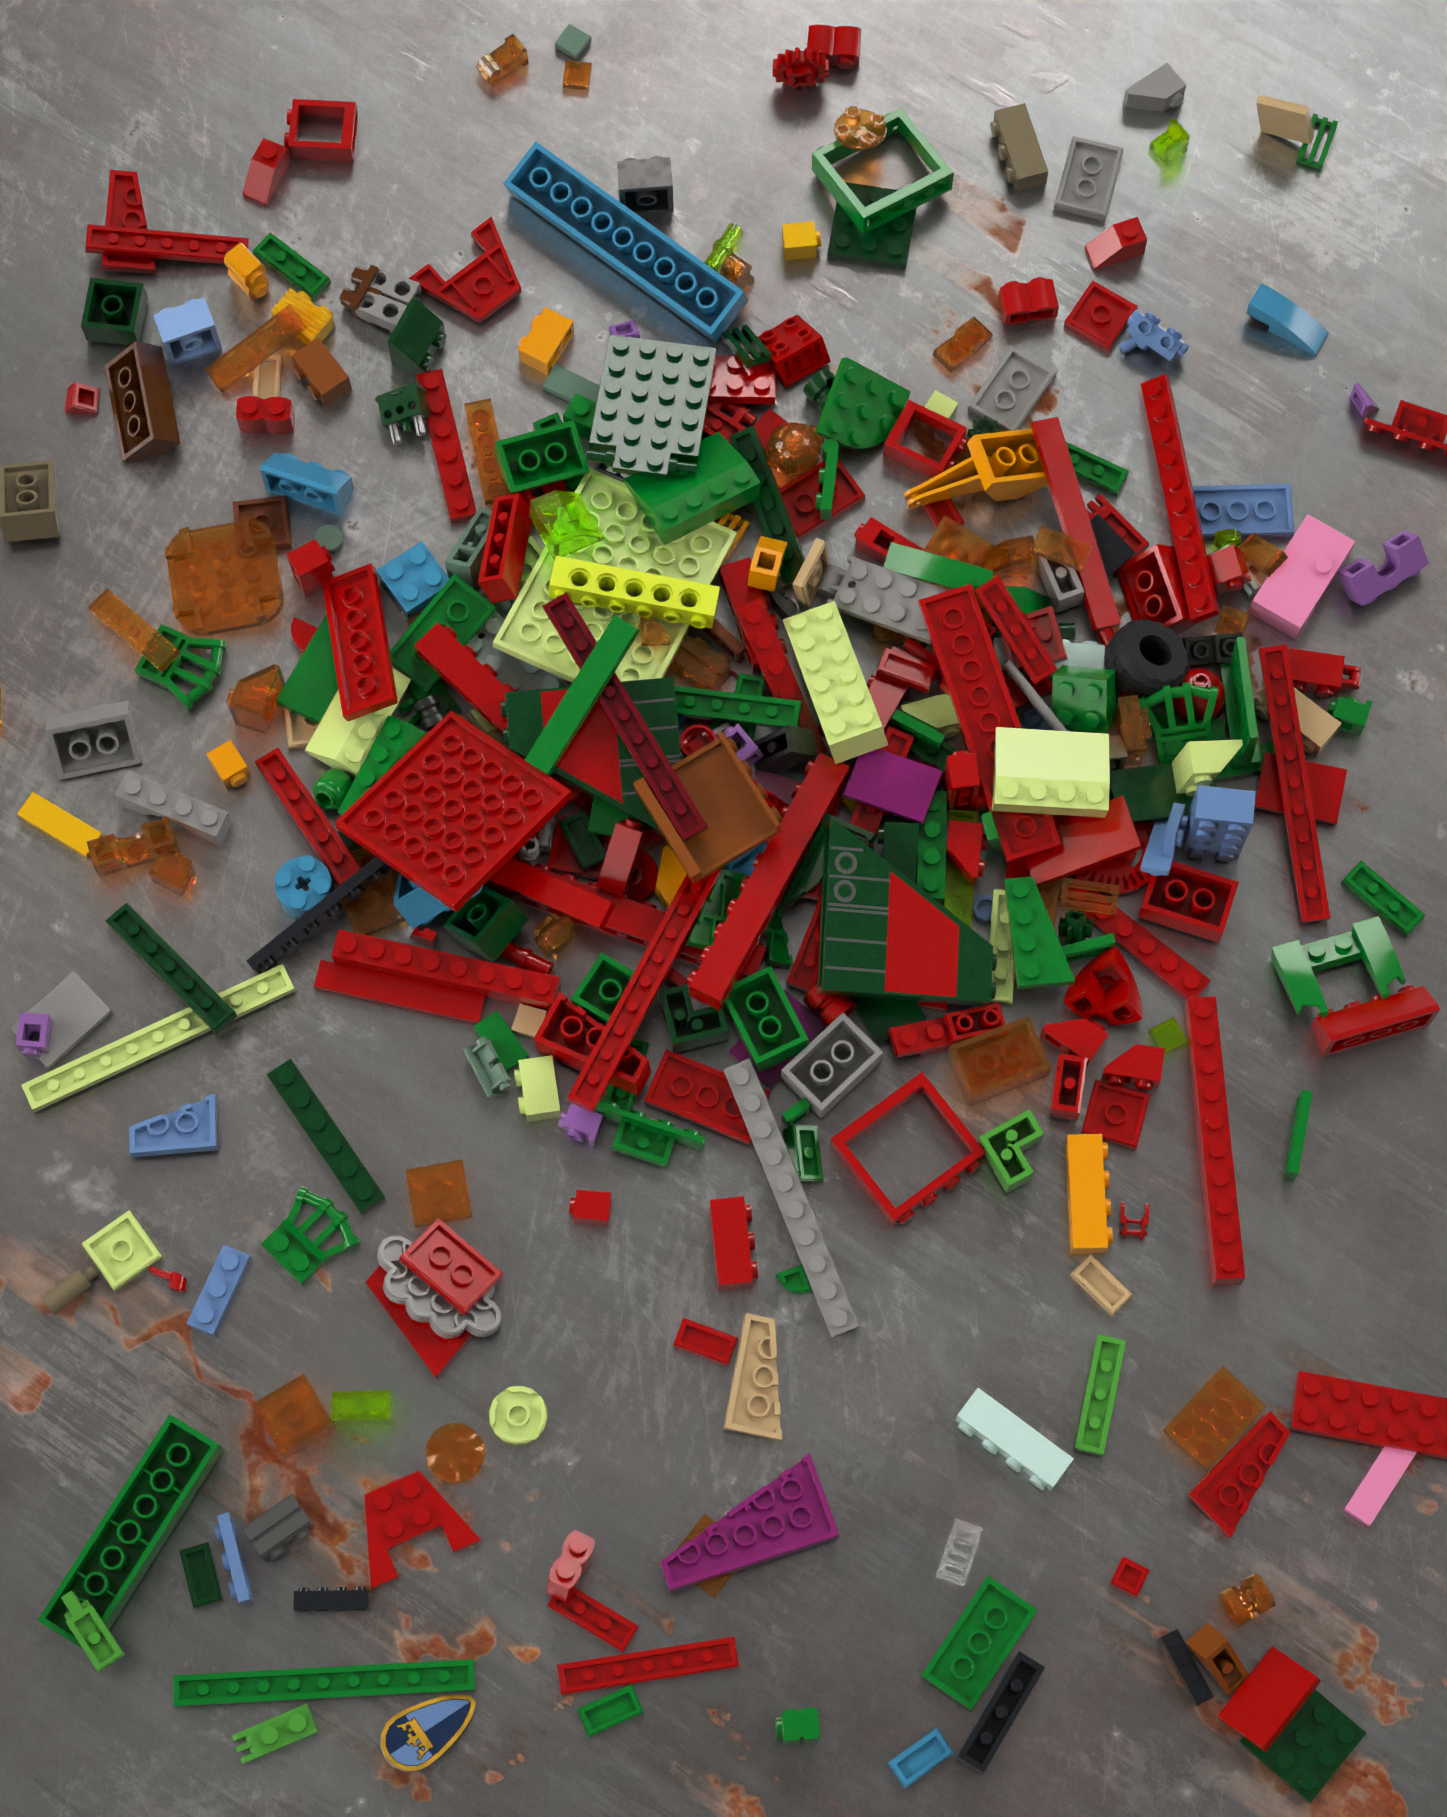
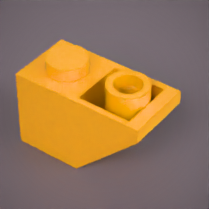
M760 536L749 571L748 586L775 592L787 542Z
M668 845L662 851L654 893L666 910H668L687 874Z

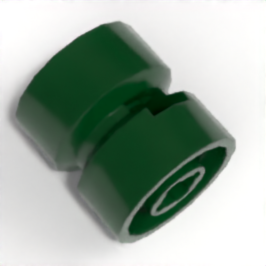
M829 368L816 373L803 389L804 394L812 403H819L818 409L821 413L835 378V374Z

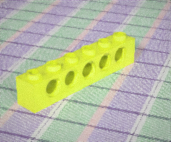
M556 556L549 584V598L555 599L567 592L572 602L580 603L588 608L601 607L615 613L628 612L642 618L654 617L664 619L668 623L691 624L695 628L703 629L706 627L713 628L720 587ZM575 582H582V583H584L585 585H584V586H575L573 583H575ZM608 587L611 588L612 591L605 592L601 590V588ZM635 592L638 593L639 596L632 597L628 595V593ZM656 598H665L667 601L659 602ZM683 603H691L694 606L686 607Z

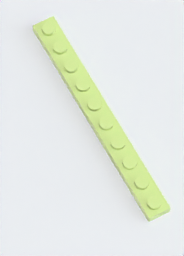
M281 964L220 992L218 995L236 1012L237 1017L235 1019L295 992V988L284 965ZM188 1007L30 1080L21 1086L35 1113L211 1031V1029Z

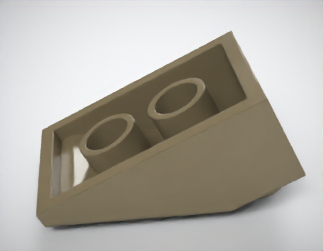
M54 460L0 465V524L4 542L59 537V513Z

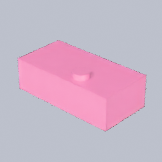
M1307 514L1254 597L1248 613L1296 640L1337 576L1338 571L1349 557L1355 541Z

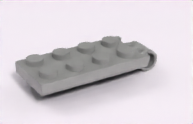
M850 555L847 559L848 563H850L847 571L836 565H828L817 589L822 595L833 599H828L827 603L835 601L839 612L932 645L918 600L949 590Z

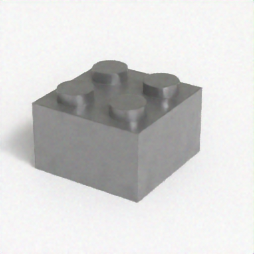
M654 156L650 159L639 160L627 158L623 161H617L619 198L623 205L636 214L674 211L670 157Z

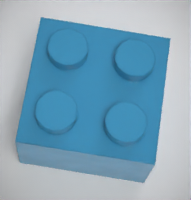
M423 541L376 570L379 583L409 624L417 619L449 580V577Z

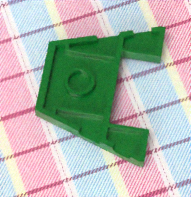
M725 869L721 870V874L690 932L686 946L705 949L707 945L712 946L715 940L713 935L716 924L726 921L729 915L727 914L728 906L733 898L738 899L742 892L740 886L747 874ZM779 903L762 934L768 937L765 963L789 969L793 966L792 955H789L787 947L789 940L787 932L783 929L781 920L783 913Z

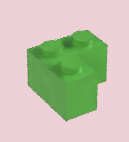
M1030 1109L981 1135L978 1143L986 1152L985 1158L1006 1194L1030 1181L1034 1174L1022 1152L1042 1142L1044 1132Z

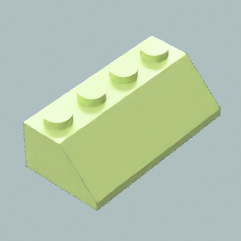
M393 669L399 703L411 679ZM338 689L304 751L328 766L346 772L353 779L357 776L388 715L391 716L398 703L347 722L342 715Z

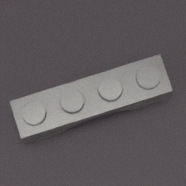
M126 771L115 793L120 806L144 816L150 814L168 819L187 829L195 837L219 847L222 846L233 823L227 811L130 771Z

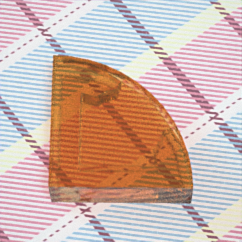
M640 617L641 646H669L670 638L666 629L659 622L651 618Z

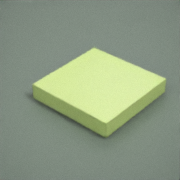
M130 1210L81 1243L114 1291H117L163 1258Z

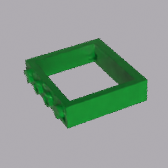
M902 108L887 113L882 118L870 124H865L860 129L848 135H843L838 140L826 146H821L812 152V171L862 234L915 209L953 188L954 172ZM899 131L933 173L864 207L832 167V164Z

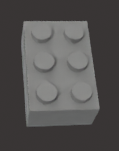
M842 1013L781 1070V1079L801 1099L805 1097L811 1105L810 1109L821 1119L882 1062L883 1051Z

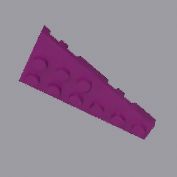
M807 1454L799 1463L785 1470L777 1479L766 1487L763 1486L730 1510L722 1519L708 1526L696 1538L686 1542L660 1561L669 1593L839 1538V1532L811 1454Z

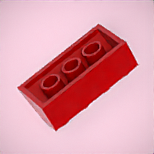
M1408 985L1398 989V993L1390 995L1387 999H1382L1381 995L1378 994L1371 997V1001L1361 1004L1360 1001L1350 1002L1343 1006L1344 1009L1335 1012L1333 1009H1328L1329 1016L1321 1017L1317 1013V1017H1315L1311 1026L1321 1054L1325 1056L1430 1025L1440 1011L1439 1005L1424 986L1414 988V985Z

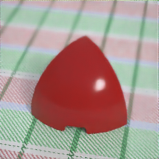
M1116 945L1090 961L1074 978L1075 984L1068 987L1063 1002L1073 1012L1088 1020L1096 1017L1108 1020L1109 1025H1122L1142 1020L1143 1017L1142 1003L1137 984L1125 958Z

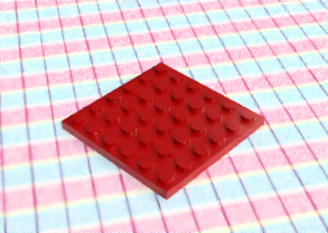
M450 711L334 823L339 831L447 907L457 912L573 796L571 790Z

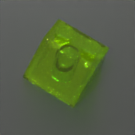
M555 490L531 500L530 518L554 561L556 556L564 557L604 540V536L579 493Z

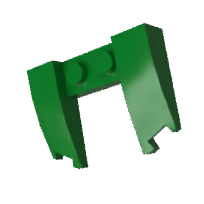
M1379 916L1353 923L1352 931L1301 945L1299 940L1272 947L1271 961L1298 1015H1301L1303 1005L1319 1007V1016H1329V1010L1314 975L1318 971L1362 959L1382 999H1387L1390 996V990L1387 986L1396 978L1402 985L1405 983V977L1395 950Z

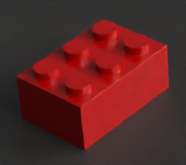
M1173 861L1168 876L1151 875L1138 917L1219 943L1239 882Z

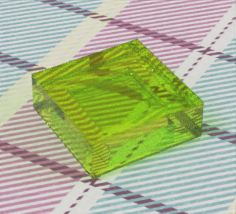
M1174 1017L1148 1031L1156 1047L1165 1048L1164 1055L1188 1042Z

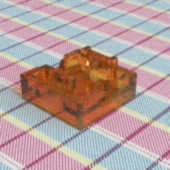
M1138 695L1118 697L1115 725L1117 735L1121 736L1127 751L1125 766L1138 765L1142 763V753H1145V750L1148 749L1147 738L1152 737L1148 709H1140Z

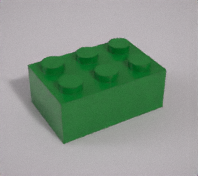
M771 966L734 984L723 1005L758 1074L798 1055L809 1045V1039Z

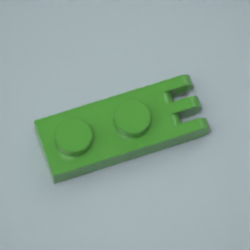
M306 1703L232 1735L233 1742L240 1741L243 1738L247 1741L236 1747L238 1753L250 1749L251 1754L240 1758L243 1765L319 1732L309 1705Z

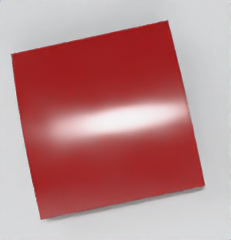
M1049 606L1028 614L1022 611V614L1053 663L1067 660L1068 656L1054 608ZM1001 634L1008 661L1011 660L1019 671H1023L1024 669Z

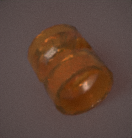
M1256 1572L1241 1580L1240 1587L1232 1585L1219 1593V1598L1226 1612L1238 1627L1254 1619L1255 1612L1261 1615L1276 1606L1270 1590ZM1248 1596L1251 1597V1599H1252L1251 1602H1249V1600H1248V1598H1247Z

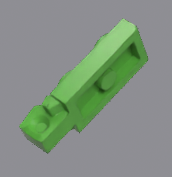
M72 1591L61 1597L69 1609V1612L64 1615L67 1620L65 1622L99 1673L125 1656L108 1627L87 1599L81 1603Z

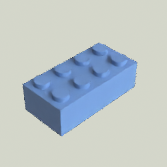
M1198 785L1187 814L1189 818L1187 830L1184 833L1182 853L1189 854L1192 858L1213 856L1217 857L1220 861L1238 859L1253 825L1256 791Z

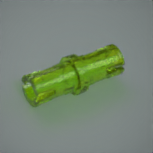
M734 223L728 224L721 238L714 242L713 250L704 262L716 272H719L726 258L731 257L733 247L743 235L742 228L737 224L734 229H732Z

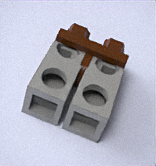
M370 265L369 269L355 267L351 276V282L359 287L357 291L348 288L343 289L339 299L342 305L351 309L353 317L386 328L392 334L411 298L413 297L420 301L423 294L420 283Z

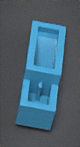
M1263 283L1259 286L1247 308L1246 314L1269 325V332L1313 355L1317 354L1329 333L1306 311Z

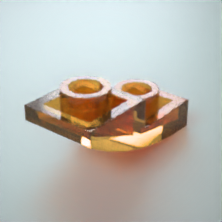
M973 317L957 328L954 336L934 350L933 356L952 373L980 350L992 338L993 334L976 317Z

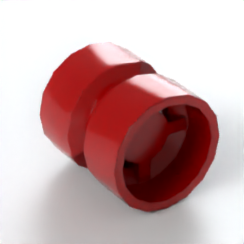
M693 725L687 728L680 738L682 759L716 740L713 731L703 725Z
M817 984L803 999V1002L813 1013L820 1012L819 1019L827 1027L842 1013L848 1017L857 1006L849 996L817 994Z

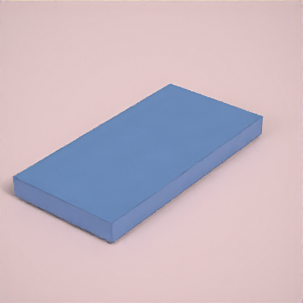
M1291 484L1192 486L1204 540L1293 538L1295 534Z

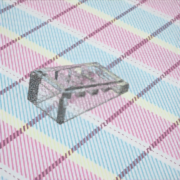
M954 1518L936 1577L961 1586L965 1585L983 1527ZM958 1529L973 1534V1539L957 1535ZM954 1541L970 1546L969 1551L954 1547ZM950 1553L965 1557V1563L949 1558ZM946 1564L962 1569L961 1575L946 1570Z

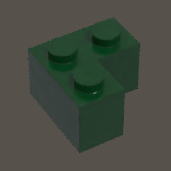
M687 984L659 991L660 1003L674 1053L729 1040V1030L723 1007L720 1011L713 1007L694 1011Z

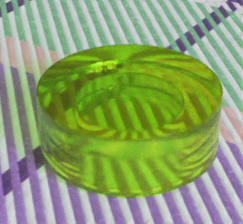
M1237 529L1217 531L1214 534L1215 546L1220 549L1227 544L1230 546L1235 545L1236 547L1242 544L1241 531Z

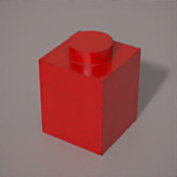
M577 1189L576 1198L571 1197L569 1204V1215H574V1223L609 1227L612 1205L611 1192Z

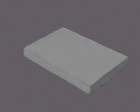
M1072 136L1053 209L1105 221L1124 148Z
M1011 345L968 406V411L1003 432L1019 430L1056 377L1057 372Z
M74 971L27 1012L49 1014L54 1021L51 1029L48 1053H41L38 1059L48 1070L51 1069L113 1013ZM19 1020L10 1027V1030L16 1036ZM34 1035L31 1041H39L40 1035Z

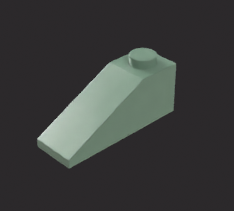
M478 508L445 561L449 579L453 574H456L474 589L478 586L492 514L491 509Z

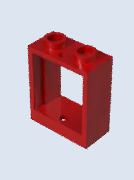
M293 99L292 109H287V125H290L289 133L285 132L284 147L289 149L290 158L354 162L358 125L356 102ZM300 116L344 118L341 143L298 141Z
M908 400L884 443L883 455L933 478L956 465L955 456L957 453H963L969 440L966 438L967 427ZM915 419L954 437L940 463L901 445Z

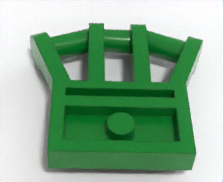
M161 624L134 671L137 675L153 681L163 688H168L189 711L194 707V702L206 692H211L213 688L212 682L216 676H220L223 670L221 668L223 651H226L227 642L221 639L192 638ZM190 648L211 649V661L189 652ZM185 660L205 669L204 676L201 678L181 669L182 662ZM175 676L196 687L185 695L172 680Z
M1186 682L1183 683V686L1170 688V685L1163 686V689L1147 698L1143 696L1137 699L1142 711L1155 730L1160 764L1172 763L1188 742L1213 741L1211 718L1218 695V687L1211 686L1206 688ZM1192 696L1208 699L1203 720L1195 721ZM1185 697L1188 722L1176 724L1172 699ZM1165 700L1169 725L1161 726L1151 707Z
M301 1186L288 1218L281 1222L261 1243V1246L303 1286L329 1259L359 1246L361 1241L353 1233L348 1221L349 1216L344 1211L340 1212L337 1210L330 1198L326 1199L309 1192V1188ZM304 1203L317 1207V1210L301 1226L297 1227L295 1225ZM326 1214L332 1220L331 1224L311 1241L305 1234ZM339 1229L344 1242L322 1252L319 1248Z

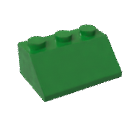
M574 420L495 441L494 454L501 476L511 494L590 473Z

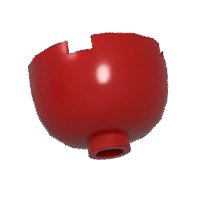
M1203 668L1190 669L1185 680L1179 686L1190 682L1191 685L1206 688L1211 686L1218 687V695L1211 719L1216 716L1218 718L1222 713L1226 699L1223 683L1210 670ZM1192 696L1195 721L1203 720L1208 699ZM1185 697L1173 698V708L1180 715L1179 719L1188 722Z

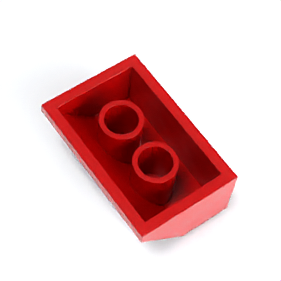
M1155 544L1129 560L1116 572L1134 621L1140 619L1157 621L1172 629L1175 634L1182 633L1195 625L1189 617L1174 546Z

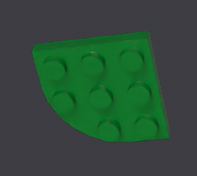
M848 357L841 358L815 433L825 439H835L839 446L845 448L862 449L876 446L885 441L907 404L911 391Z

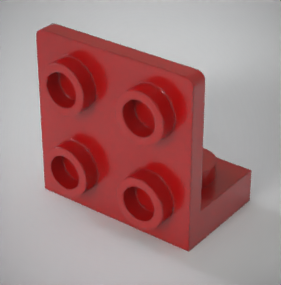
M799 315L785 319L783 323L764 331L758 336L759 340L770 351L771 361L774 363L780 383L785 388L831 362L822 335Z

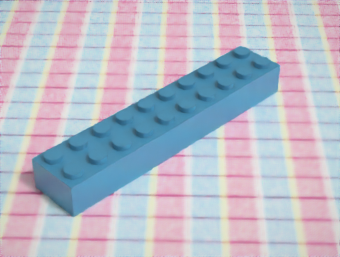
M536 141L503 183L510 194L715 343H717L723 335V331L727 330L749 301L743 290Z

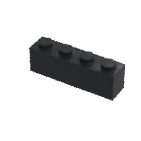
M1020 1651L1017 1653L956 1760L980 1775L985 1772L1045 1669L1043 1665Z

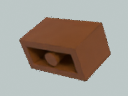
M319 338L292 355L294 362L292 369L300 381L305 379L309 385L307 389L315 400L320 399L325 406L352 389L349 376Z

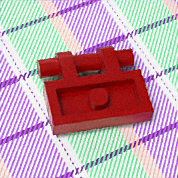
M708 404L703 435L709 437L719 432L731 444L729 436L746 429L741 423L745 422L753 426L757 421V417L750 413V409L744 405ZM725 409L733 414V417H728L727 415L722 413L721 410Z

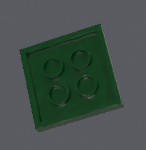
M845 182L864 207L898 191ZM837 202L827 257L906 269L917 207L862 234Z
M1315 1689L1266 1753L1244 1737L1238 1743L1309 1804L1366 1735V1732Z

